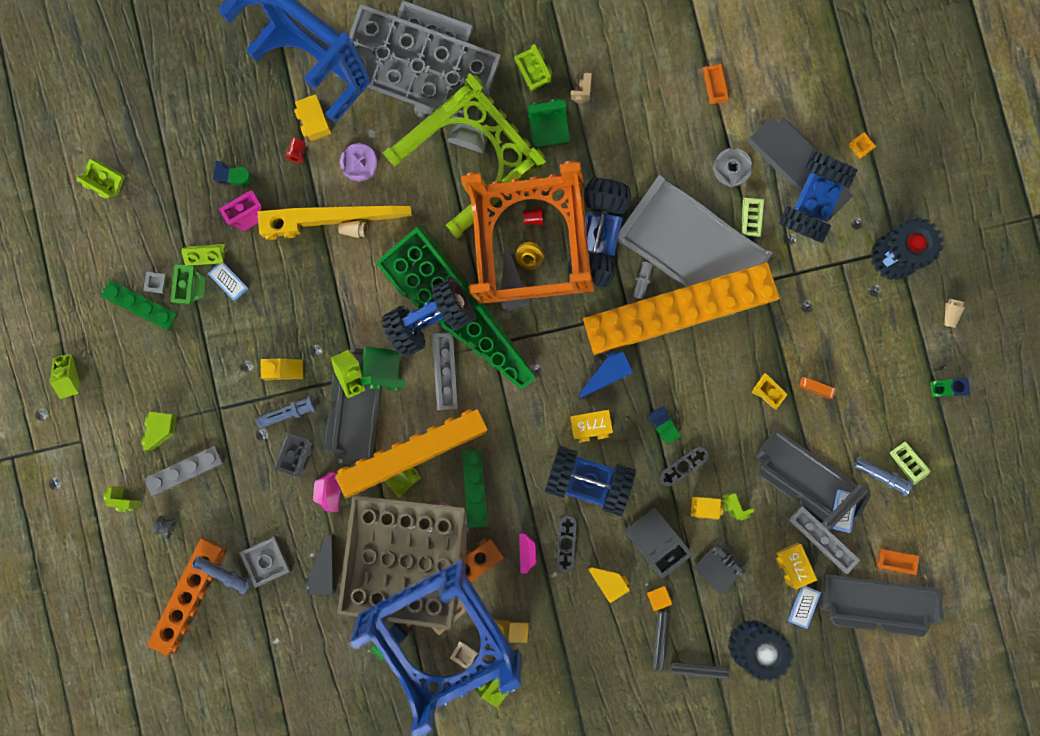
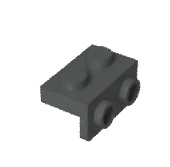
M287 432L273 469L299 478L306 469L305 462L307 456H310L312 453L313 441Z

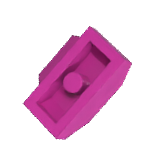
M250 190L219 208L229 226H235L244 232L258 224V211H261L262 206L254 192Z
M328 472L324 477L314 482L313 501L322 506L325 511L339 512L340 487L335 478V475L338 473Z
M519 533L521 573H528L536 564V546L528 533Z

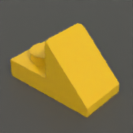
M764 373L752 390L753 394L761 397L776 410L788 395L766 373Z
M494 619L509 643H527L529 622Z

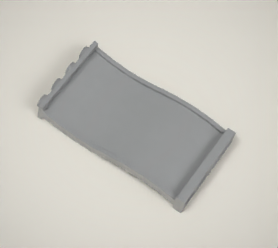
M660 175L621 228L617 241L647 259L683 287L768 262L769 265L772 261L769 257L773 253L740 234L698 201L665 181V178Z

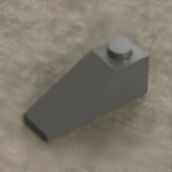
M507 249L504 251L501 290L524 288ZM529 299L500 302L503 310L507 309L508 313L530 305Z
M334 534L327 535L309 573V578H306L305 586L306 590H309V595L335 593Z

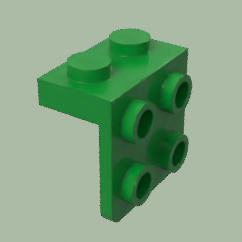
M552 99L548 103L538 101L528 105L527 113L534 148L569 143L570 136L565 100Z
M365 347L361 385L369 386V389L381 390V387L387 388V391L398 392L399 388H406V380L398 379L400 353L391 349Z

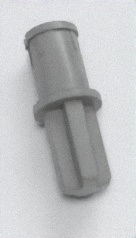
M644 261L641 263L639 275L635 279L637 283L633 293V298L637 300L644 299L647 285L651 282L649 278L653 267L652 263Z

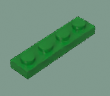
M110 279L101 294V297L167 331H170L178 314Z
M481 449L462 450L467 527H487Z

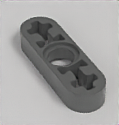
M703 447L694 448L660 473V483L666 487L673 486L708 460V451ZM696 451L703 452V460H695L693 463L696 466L693 467L692 462L687 457L690 456L693 459L696 456ZM682 461L689 464V469L685 473L681 472L678 468L679 463ZM674 467L680 477L677 478V475H674L671 478V483L668 481L664 482V474L667 473L669 475L674 471L671 468Z
M564 516L559 521L556 565L561 572H569L574 567L577 523L571 516ZM566 519H570V522L573 523V527L569 528V533L573 532V537L569 535L561 536V532L565 533L566 531L565 526H562ZM564 538H569L572 541L570 549L566 550L561 547V541ZM560 551L564 553L572 552V556L567 555V561L571 562V564L566 569H563V566L559 564L560 561L564 560V555H560Z

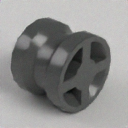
M159 516L154 524L152 533L155 535L161 534L163 538L169 539L174 531L176 522L173 520L168 521L165 517Z

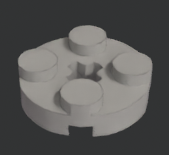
M725 149L717 156L713 171L716 178L722 184L728 187L739 186L750 177L752 161L750 156L741 149ZM728 164H737V171H730Z

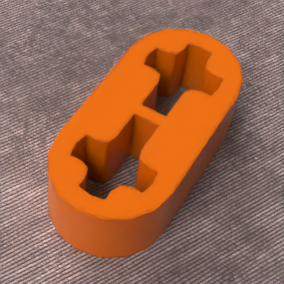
M805 377L801 378L798 386L828 399H833L836 389Z

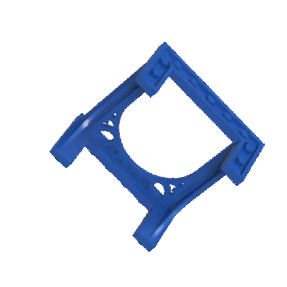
M297 0L224 1L219 13L229 24L232 23L245 6L251 4H260L271 22L262 29L258 38L252 41L246 50L256 62L264 53L272 49L296 47L308 52L318 60L304 77L308 86L313 90L318 87L330 71L349 84L347 89L326 112L329 120L334 124L337 123L371 83L350 36L344 32L339 34ZM291 16L294 19H296L299 23H301L303 26H305L308 30H310L312 33H314L317 37L323 40L326 44H328L330 48H327L324 44L318 41L310 33H308L301 26L295 23L292 20Z
M462 560L359 613L350 641L353 648L356 649L373 640L398 677L406 692L413 713L412 736H426L431 732L435 708L441 705L445 706L457 697L465 696L474 688H481L492 679L500 678L499 689L503 694L513 692L521 686L522 654L518 649L513 650L466 576V566ZM441 587L440 597L443 602L458 596L476 624L481 637L480 652L476 660L460 673L450 676L427 674L416 668L408 660L381 618ZM490 644L491 648L486 649L485 646ZM490 654L495 656L496 660L487 662L482 657ZM478 665H483L479 669L476 668ZM421 678L426 679L424 686L422 685L423 681L420 680ZM436 681L439 684V689L431 692L428 686L431 682Z

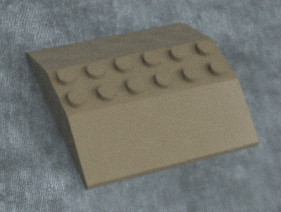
M352 496L337 614L358 617L359 613L460 560L465 564L467 549L466 508ZM440 587L381 619L384 621L452 630L459 598L456 596L443 602L440 597Z

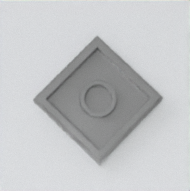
M276 536L239 552L254 588L291 572Z

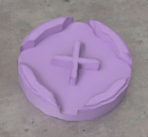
M357 143L350 145L343 151L340 165L346 177L360 182L374 175L377 170L378 160L373 149L366 144Z

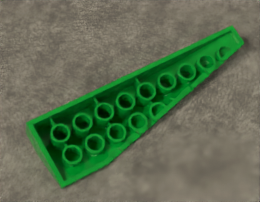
M425 226L416 227L375 262L396 290L421 309L425 303L435 301L432 296L434 286L449 278L457 280L459 285H462L464 292L466 291L468 298H470L476 318L458 330L452 329L451 325L449 326L444 319L437 322L460 342L469 346L474 353L484 358L489 365L498 369L503 376L521 390L537 378L484 303L479 304L470 293L469 282Z

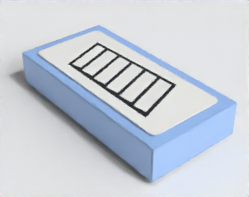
M225 263L217 264L208 273L233 301H236L249 289Z
M837 490L833 511L850 492ZM856 504L833 529L847 533L851 532Z
M806 586L801 587L788 621L808 629L821 592Z

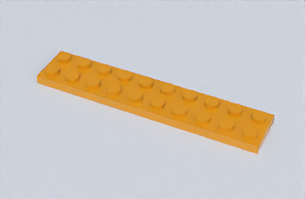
M767 262L585 317L583 321L593 355H597L779 300V295Z

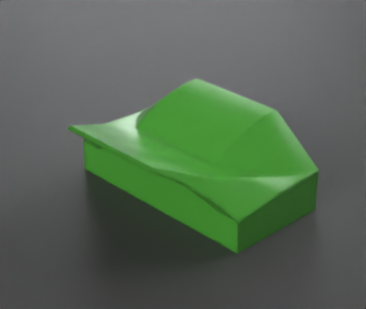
M175 264L171 294L172 303L192 304L195 300L204 298L206 277L202 276L195 266Z

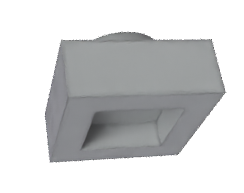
M416 102L414 107L415 114L421 120L426 119L435 111L434 108Z
M146 272L143 290L164 294L167 275Z

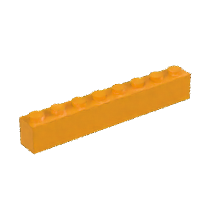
M472 409L466 410L461 413V417L457 419L454 417L449 418L440 427L434 425L426 430L427 433L423 435L417 433L409 437L410 441L402 443V441L397 442L391 446L392 449L386 452L384 449L374 453V457L369 460L363 458L357 461L354 467L349 468L346 466L338 470L335 478L345 499L485 434L488 429L478 409L474 411Z

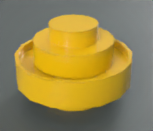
M524 242L517 248L515 257L518 264L523 268L536 269L543 262L544 252L536 243Z

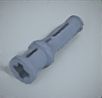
M309 395L307 399L298 402L293 401L290 403V406L256 417L259 428L262 429L293 416L299 418L304 413L316 412L315 404Z
M861 457L857 458L856 461L858 463L855 462L853 468L886 483L887 488H893L901 492L905 497L909 494L914 483L912 480L907 481L899 477L896 472L891 474Z
M197 556L192 563L193 568L222 581L226 587H232L238 590L240 594H244L250 586V578H244L234 570H225L200 556Z

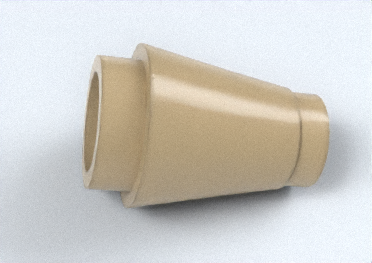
M362 220L339 223L338 231L339 234L362 239V237L367 236L368 225L367 222Z
M949 299L948 303H945L944 326L956 328V324L965 309L963 307L964 302Z

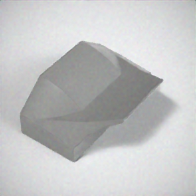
M468 115L471 120H480V118ZM453 124L447 138L450 143L480 153L484 152L488 142V138L482 132L465 124Z

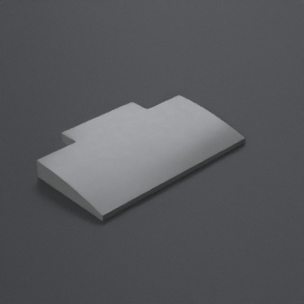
M402 1L397 17L360 4L349 34L371 80L367 88L413 105L418 102L432 107L434 110L439 108L465 85V80L469 73L473 77L476 75L482 81L483 94H489L502 59L500 54L468 43L473 30L472 25L406 1ZM471 106L468 108L467 114L479 118L481 111L477 107ZM464 107L461 108L457 113H455L451 118H462L464 116Z

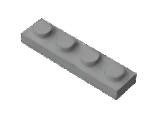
M434 333L432 337L437 410H456L458 407L453 335L450 333Z
M213 446L144 478V481L151 496H155L224 463L217 447Z
M803 506L788 520L845 574H848L860 561Z

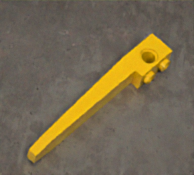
M360 206L258 211L259 234L266 240H275L277 236L295 238L296 235L301 234L300 227L339 224L357 220L372 221L412 216L411 206ZM278 221H283V227L280 229H276V223Z

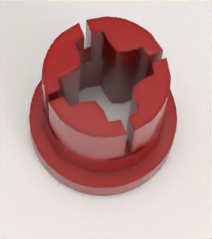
M291 139L289 150L285 153V158L292 162L303 163L306 143L300 139Z
M539 206L538 209L523 210V217H525L523 218L524 225H544L542 206Z

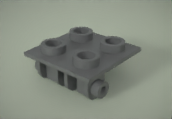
M719 540L693 568L722 595L739 576L741 577L745 574L748 566L728 546Z

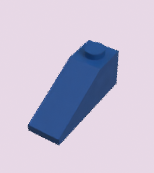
M614 351L607 355L608 359L603 362L580 392V399L633 373L623 352L618 353Z

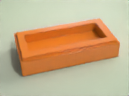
M722 63L703 67L710 105L729 101Z
M879 548L876 567L917 575L920 556Z

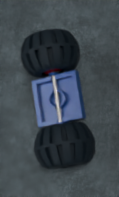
M593 178L584 190L585 205L589 209L600 212L586 211L585 216L588 251H591L589 253L590 274L595 287L605 288L614 277L615 266L611 258L598 254L603 253L614 256L623 219L608 214H624L631 203V192L629 186L625 183L605 178ZM571 259L568 263L569 278L570 274H573Z

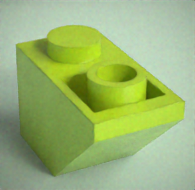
M349 350L332 357L334 372L346 397L349 399L365 391L364 385H361L362 375L359 362Z
M72 354L60 355L54 358L52 362L50 384L59 399L79 394L80 381Z
M149 412L145 418L146 434L142 437L143 450L153 451L174 435L177 415Z

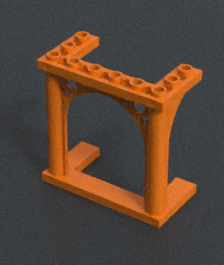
M566 161L564 164H560L561 176L559 174H552L548 176L549 178L535 176L529 178V180L512 179L506 183L494 181L486 185L481 174L476 172L461 176L462 185L468 193L472 204L479 284L470 285V293L479 304L595 292L590 274L582 189L585 184L580 162ZM562 189L564 191L563 198L559 201H554L553 194L557 190ZM550 190L549 195H542L543 191L548 192ZM509 195H512L511 200H505L504 196L510 197ZM498 197L501 199L502 206L500 208L492 206L490 203L491 198ZM538 199L552 204L563 214L569 229L573 274H570V283L497 290L493 251V230L497 219L505 209L522 200ZM568 200L569 203H566L568 208H562L561 205ZM488 209L495 212L493 217H490L491 212H488Z

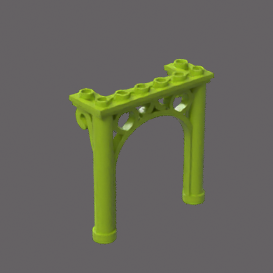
M471 73L467 75L465 85L393 147H388L383 152L389 162L396 167L442 127L450 124H465L482 132L494 146L499 163L498 175L495 181H502L503 183L510 182L512 179H522L523 181L537 169L540 170L546 162L544 154L539 149L535 150L534 147L530 149L531 144L527 139H522L517 134L519 131L513 123L509 124L506 121L507 117L501 109L497 110L495 108L493 99L488 94H483L482 81L476 75L473 77ZM464 107V118H451L455 113H457L461 108ZM469 107H477L482 112V118L477 121L469 119L467 114ZM488 114L497 126L491 127L487 124L482 126L481 124H483ZM501 132L512 142L504 144L502 148L499 146L502 143L500 140ZM507 148L513 149L518 155V160L514 163L503 160V151ZM504 166L514 168L503 179H501L503 175ZM498 197L491 198L490 203L492 206H494L501 199H499ZM472 204L445 225L456 239H459L463 235L462 233L474 223Z

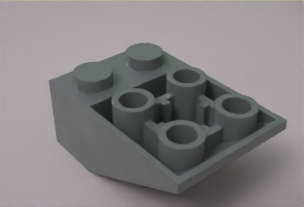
M655 507L624 530L661 579L692 556V553Z

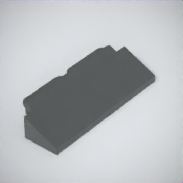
M771 117L747 142L801 194L810 173H813L804 168L812 151H818L784 118L777 123ZM843 186L844 188L828 221L853 197L847 190L848 187Z
M349 349V352L359 362L362 375L364 349ZM333 368L330 399L335 402V407L330 408L328 411L325 448L330 450L329 452L338 453L337 463L356 465V462L363 458L367 460L373 458L380 390L369 389V386L364 385L365 391L348 399Z
M776 428L754 457L762 463L758 469L761 478L788 497L798 498L801 506L823 521L833 512L837 490L840 489L851 493L858 486ZM868 492L856 503L853 522L860 518L870 499L871 494Z
M825 574L821 610L830 611L829 620H832L835 626L871 631L880 626L886 633L923 637L929 630V624L937 625L943 619L942 589Z

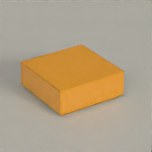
M865 132L848 144L859 159L876 147Z
M665 586L647 592L654 612L672 605Z

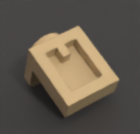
M584 73V79H580L579 91H571V100H575L576 103L590 101L592 73Z
M460 641L450 659L464 669H467L476 660L479 652Z

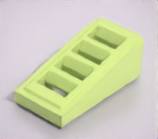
M743 197L741 233L743 236L761 237L764 199ZM749 204H757V208H751ZM748 211L757 212V216L748 215ZM748 219H757V223H747ZM747 227H757L756 231L747 230Z
M906 441L890 452L907 478L914 482L913 485L930 474V469ZM904 450L907 451V453L904 454L903 456H901V457L898 456V454L901 453L902 451H904ZM909 456L912 458L907 463L903 462ZM913 463H916V466L911 470L908 468ZM920 469L921 473L915 476L913 473Z

